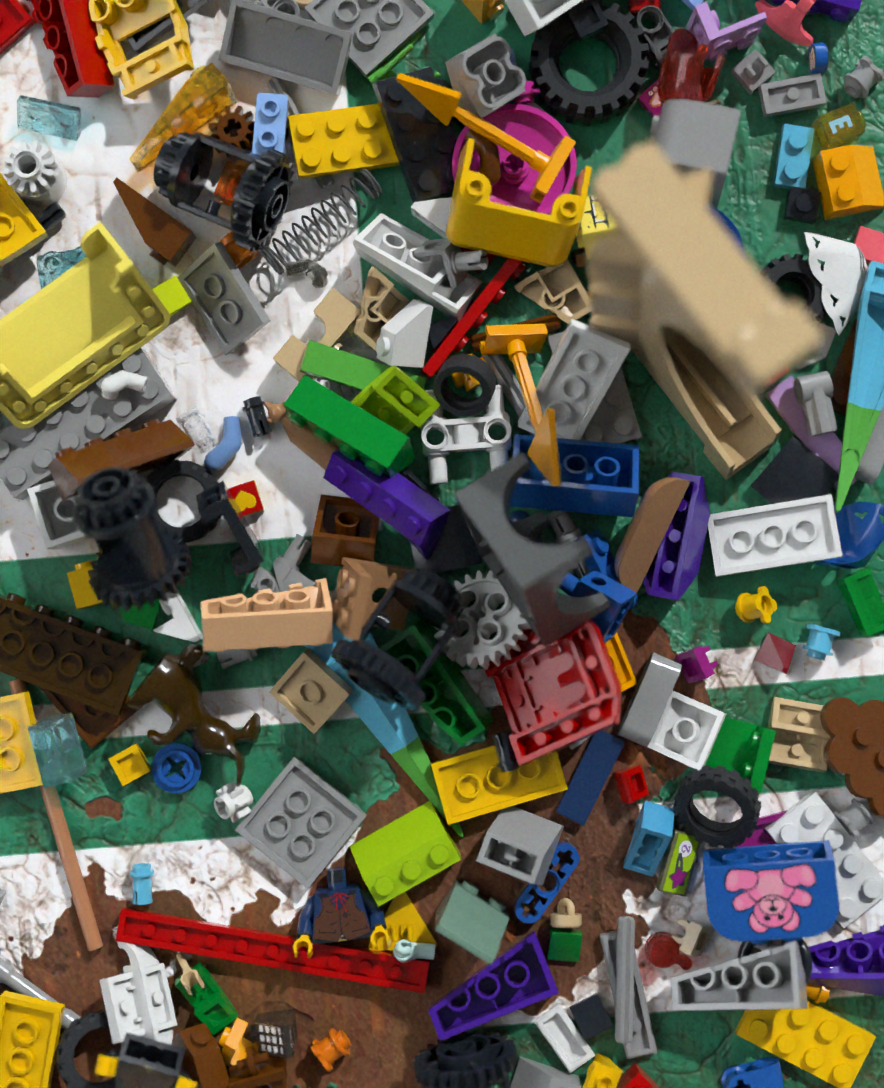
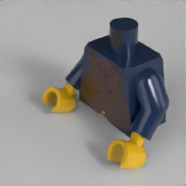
M345 867L327 869L328 886L317 888L315 895L307 899L299 916L298 939L293 945L294 956L297 958V951L300 947H307L308 959L311 958L313 949L310 940L313 941V944L371 938L374 948L378 950L377 940L385 937L390 947L392 939L386 931L387 926L383 907H378L370 891L362 889L361 883L347 884Z

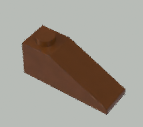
M116 177L113 183L145 244L152 250L149 255L163 266L168 262L176 267L195 241L196 236L189 228Z
M202 1023L178 1031L172 1045L185 1049L181 1068L187 1071L192 1081L198 1083L196 1088H229L230 1081L220 1047L207 1025Z

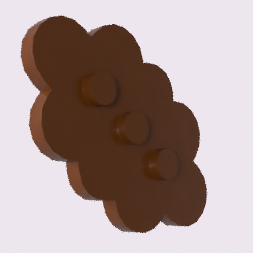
M848 698L832 699L824 704L820 714L821 725L831 737L824 748L825 762L836 774L845 775L846 787L852 795L858 798H867L869 808L873 814L880 819H884V702L870 700L858 706Z

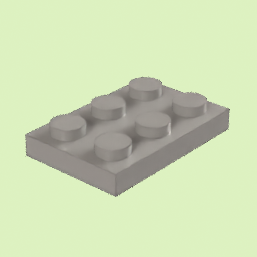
M222 242L214 243L177 277L225 355L235 352L270 322L269 317Z

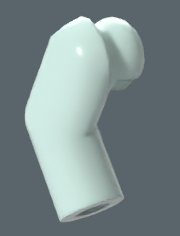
M402 939L396 943L393 954L398 961L403 963L415 959L434 960L435 944L409 942Z

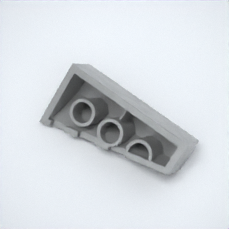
M797 941L671 978L673 1011L808 1009L806 979Z

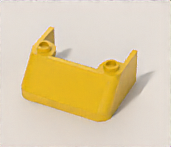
M468 138L460 152L446 225L448 240L458 247L475 251L483 249L489 254L542 266L557 267L561 265L570 253L584 214L592 167L585 166L575 178L572 194H563L554 201L550 215L489 201L491 184L488 178L481 173L469 171L475 139Z

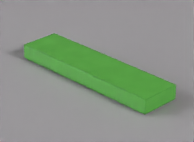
M309 340L299 371L362 391L391 366ZM401 370L424 390L427 378Z

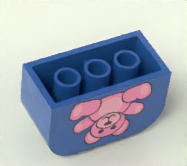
M830 840L703 849V874L708 917L714 929L725 938L734 941H750L753 944H765L773 939L798 942L805 937L823 934L835 923L839 913V897L835 859Z

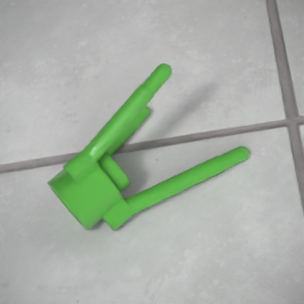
M420 32L401 47L380 69L368 77L372 85L375 82L396 76L392 69L413 50V44L421 37ZM440 72L434 73L435 78L437 79L440 77Z

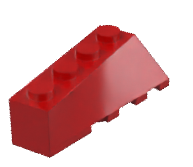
M26 0L32 2L35 9L31 13L36 24L42 25L46 34L43 38L46 49L52 50L55 55L53 64L67 97L99 98L115 86L113 75L107 65L109 62L104 52L98 48L95 40L98 33L96 23L91 21L89 0Z

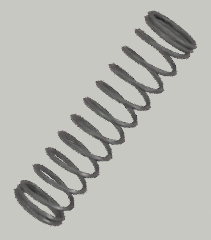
M362 168L359 170L360 180L354 177L349 178L351 189L346 185H340L342 197L337 193L331 192L330 199L332 204L326 200H321L320 204L323 213L319 209L312 207L311 215L314 221L308 216L302 215L301 221L304 228L297 223H292L291 226L295 237L290 232L283 230L282 237L286 245L279 239L273 238L272 243L276 252L265 245L263 248H260L262 255L277 274L282 275L284 273V269L279 261L287 269H289V265L281 255L275 241L282 245L296 261H299L284 233L289 235L305 253L308 254L309 252L299 238L294 225L303 231L315 246H318L304 218L309 220L328 239V236L317 221L313 210L318 212L337 231L336 226L324 208L323 202L331 207L344 223H347V220L339 211L333 195L338 197L354 216L357 215L347 201L342 187L347 189L363 208H366V205L358 196L352 180L360 184L373 201H376L375 196L380 197L383 195L380 185L367 169Z

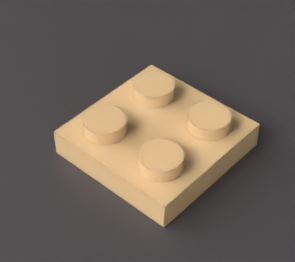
M307 648L269 693L315 734L354 689L314 652Z

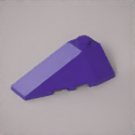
M884 925L879 926L880 930L864 935L862 932L852 934V938L836 943L827 941L810 946L812 973L807 984L823 985L830 988L884 997Z

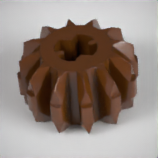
M239 105L234 113H232L229 106H225L224 111L226 114L224 116L215 112L214 117L217 122H212L208 125L209 130L213 132L210 136L252 152L253 144L251 142H253L255 123L253 121V113L248 111L243 114V108ZM233 128H237V129H238V130H237L238 136H236V137H232V136H231V134H232L231 129H233ZM215 148L218 154L224 152L218 148ZM226 152V157L232 159L234 155Z

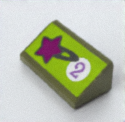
M673 828L672 838L667 846L656 884L658 891L687 896L701 843L697 842L692 834L687 835L683 830Z

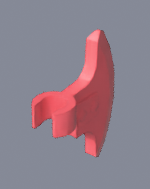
M765 0L755 2L759 14L765 12L767 16L765 23L782 38L808 47L813 43V37L803 29L802 21L816 0H800L797 5L792 1L785 0L780 6H772Z

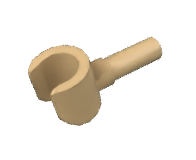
M178 953L176 958L183 973L180 981L187 993L192 995L190 989L194 984L199 983L202 989L205 985L197 970L189 967L184 954Z

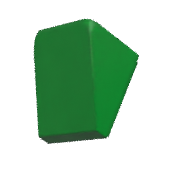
M550 927L547 959L579 962L582 943L581 930Z

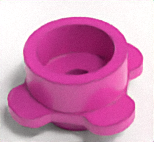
M526 81L524 87L526 91L509 102L515 101L516 104L523 105L534 102V97H537L536 94L541 93L540 89H535L534 81Z

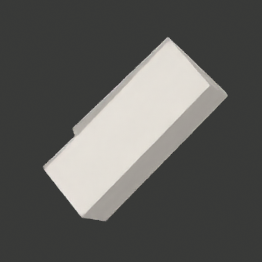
M380 213L354 239L353 246L357 255L447 316L455 317L457 322H459L481 287L482 281L468 274L467 278L457 288H451L441 255L415 257L414 251L429 239Z

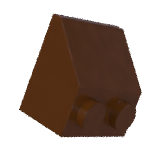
M321 494L312 533L311 563L343 567V557L374 562L380 518L352 498Z

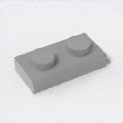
M821 73L760 84L758 87L764 118L824 107L827 103Z

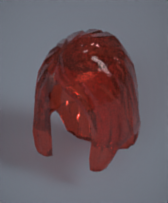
M684 28L676 29L668 41V48L660 70L657 87L662 105L666 101L677 99L706 103L715 89L725 61V56L719 52L713 68L702 66L709 46L701 44L698 48L696 37Z

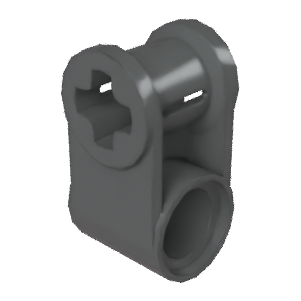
M648 5L638 12L633 24L636 28L642 27L644 31L643 42L644 44L648 43L649 47L647 57L657 70L662 69L664 63L674 56H681L686 52L682 39L673 30L658 7ZM641 20H651L655 28L646 29L642 25Z

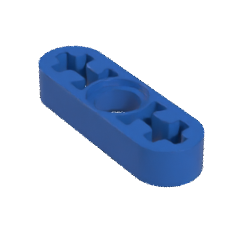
M560 842L557 844L551 861L553 866L556 867L560 860L557 855L559 851L565 853L567 850H570L572 861L570 863L566 861L562 863L559 870L564 872L561 877L554 869H548L547 874L552 875L556 880L554 888L549 891H543L538 885L528 882L516 899L514 909L520 921L527 924L537 922L577 867L579 854L571 843ZM533 888L539 896L546 899L542 902L538 897L534 903L536 912L534 914L528 912L524 915L522 914L524 910L521 904L523 902L529 904L532 901L534 894L530 893V890Z

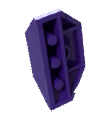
M673 472L669 477L682 478L690 481V484L647 571L643 584L647 594L650 596L679 601L698 575L710 509L704 477Z

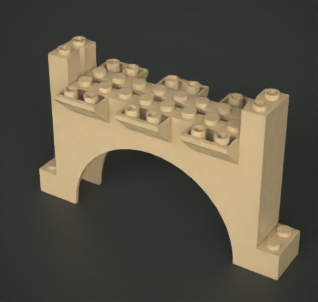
M650 141L643 147L638 145L632 148L624 156L623 161L613 169L607 167L600 171L591 184L592 199L614 225L617 232L610 237L605 235L596 240L590 247L591 251L588 252L589 278L592 280L591 287L589 288V305L592 312L591 316L593 317L590 319V327L630 343L632 352L705 444L704 454L726 481L772 448L782 431L759 400L763 388L803 359L808 363L815 359L824 335L796 301L787 307L783 304L706 208L712 174L708 167L698 174L692 172L682 178L655 143Z

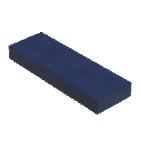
M605 731L592 735L567 786L568 790H565L555 810L557 813L583 826L585 825L625 741Z

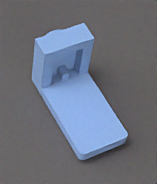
M257 94L253 154L261 157L262 153L266 154L268 149H275L287 154L285 148L288 111L287 95Z

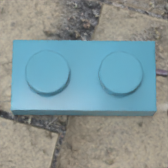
M784 123L781 130L772 187L789 189L793 186L805 189L815 128Z

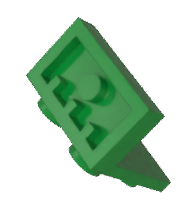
M725 717L705 766L710 765L711 768L724 766L725 770L728 771L733 769L739 772V776L743 779L746 777L750 780L753 789L756 788L758 792H761L776 731Z

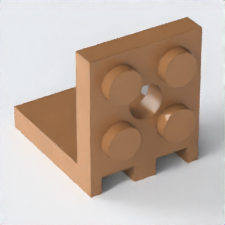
M342 558L344 566L338 573L335 591L337 599L332 602L333 622L346 639L359 641L362 625L365 624L379 603L372 600L373 592L378 588L388 590L394 580H401L409 570L415 573L416 570L414 568ZM395 598L391 600L383 614L392 619L388 629L404 631L409 610Z

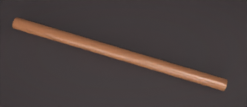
M21 679L8 682L12 694L28 691L25 681ZM36 721L49 782L39 787L88 951L101 948L103 943Z

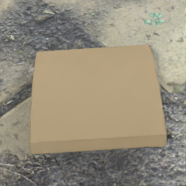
M778 697L773 698L767 728L775 730L776 734L768 763L822 773L827 771L824 748L831 737L821 725L820 714L824 705Z

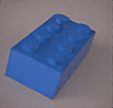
M514 434L512 458L522 453L527 459L530 469L517 481L511 495L510 506L634 517L639 495V445L557 438L560 486L553 487L528 456V450L534 436Z

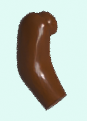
M470 129L464 139L466 141L468 138L475 139L473 148L480 158V173L488 178L492 187L499 182L501 177L498 146Z

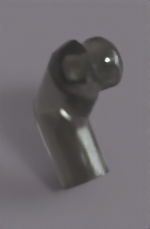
M312 259L287 263L289 269L285 267L287 278L305 275L312 280V285L315 288H323L328 284L326 268Z

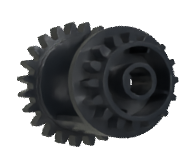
M179 132L177 136L168 138L161 147L154 165L153 178L156 186L160 187L158 193L168 198L172 206L235 232L232 237L236 240L235 244L254 252V250L258 251L260 246L263 247L265 245L266 239H271L272 230L276 231L278 223L282 220L291 195L290 187L293 181H290L294 174V171L291 170L294 164L290 162L291 157L275 149H268L267 153H262L260 157L201 132L193 134L187 132L182 134ZM213 147L252 162L243 174L236 189L230 220L218 215L221 203L210 199L206 210L193 205L207 182L213 161Z
M120 467L105 468L88 476L82 482L80 488L77 489L79 496L74 497L76 504L74 520L78 529L84 535L94 538L100 551L96 553L98 560L91 561L90 563L93 569L88 571L90 576L89 583L97 600H102L104 606L111 604L114 610L123 605L126 612L133 605H136L140 611L144 603H149L151 607H154L155 600L158 598L162 601H167L165 594L168 592L177 594L175 586L185 585L184 577L191 575L189 567L193 566L192 555L183 537L178 538L175 531L169 534L167 528L159 530L153 515L156 507V496L152 487L142 477H138L135 471L130 472Z
M418 568L415 573L409 570L401 580H394L362 626L359 641L353 640L350 642L347 639L343 640L340 638L330 652L332 654L331 657L335 659V662L342 665V668L347 671L346 675L367 693L387 704L396 703L402 708L405 707L409 711L415 712L426 698V694L419 688L420 684L460 626L458 617L464 610L462 608L463 604L460 603L462 596L451 584L426 569ZM393 598L425 622L445 631L416 676L399 661L364 641L375 624L383 630L388 628L392 619L384 615L383 612Z
M474 1031L471 1034L462 1032L459 1036H451L447 1040L440 1041L438 1039L437 1044H428L427 1049L419 1050L420 1055L415 1056L413 1065L417 1083H422L423 1088H491L495 1085L498 1088H511L508 1073H513V1067H517L518 1057L516 1045L513 1039L508 1040L507 1035L500 1037L499 1032L489 1035V1031H485L482 1034H477V1031Z

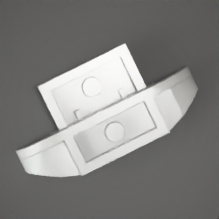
M119 941L118 947L127 952L131 965L123 967V974L100 980L113 1044L123 1042L126 1032L171 1045L173 1026L177 1025L164 963H159L154 952L148 946Z

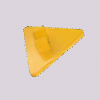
M406 891L393 898L384 915L387 926L386 931L392 939V945L389 947L386 938L381 937L377 940V951L393 950L396 943L402 939L409 942L435 944L436 948V940ZM370 941L369 949L376 950Z

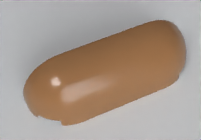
M677 477L660 479L653 483L642 497L614 560L617 579L622 585L636 593L647 574L690 481Z

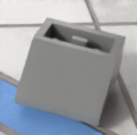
M514 806L504 808L488 829L476 861L531 884L543 886L564 826Z

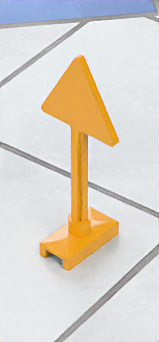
M401 73L396 77V80L444 125L448 126L452 117H455L465 126L530 164L529 167L540 174L536 179L529 198L539 204L541 203L576 141L565 135L550 156L540 150L536 152L472 112L458 106L462 96L460 92Z
M486 325L485 332L487 338L485 341H480L479 344L481 354H508L510 361L513 362L528 416L535 430V436L529 447L528 456L553 487L560 486L554 408H547L543 416L526 359L527 353H540L548 335L546 325Z

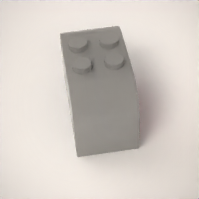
M677 99L666 101L662 105L660 116L654 115L650 141L655 143L682 178L692 172L698 174L708 167L712 174L707 203L718 208L741 110L692 100Z

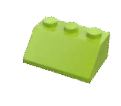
M430 801L349 846L361 876L378 907L461 860V853Z

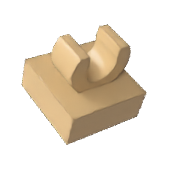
M678 920L677 923L685 927L686 935L683 938L678 935H672L671 939L675 943L682 944L680 951L690 956H701L713 927L699 921Z

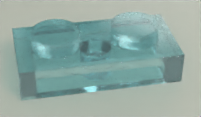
M20 95L17 99V128L77 141L81 136V108Z

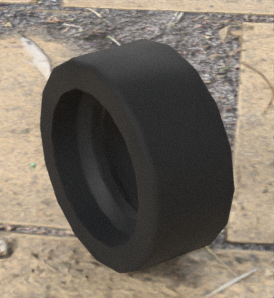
M468 354L455 355L446 360L434 380V394L437 402L446 411L462 417L475 416L484 411L491 401L496 388V378L491 367L484 360ZM460 372L473 376L481 384V395L471 399L457 395L449 387L447 382L449 375Z

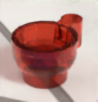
M656 932L646 940L644 947L645 955L654 966L669 968L676 963L684 970H689L692 967V960L687 954L680 953L679 944L676 943L670 933Z

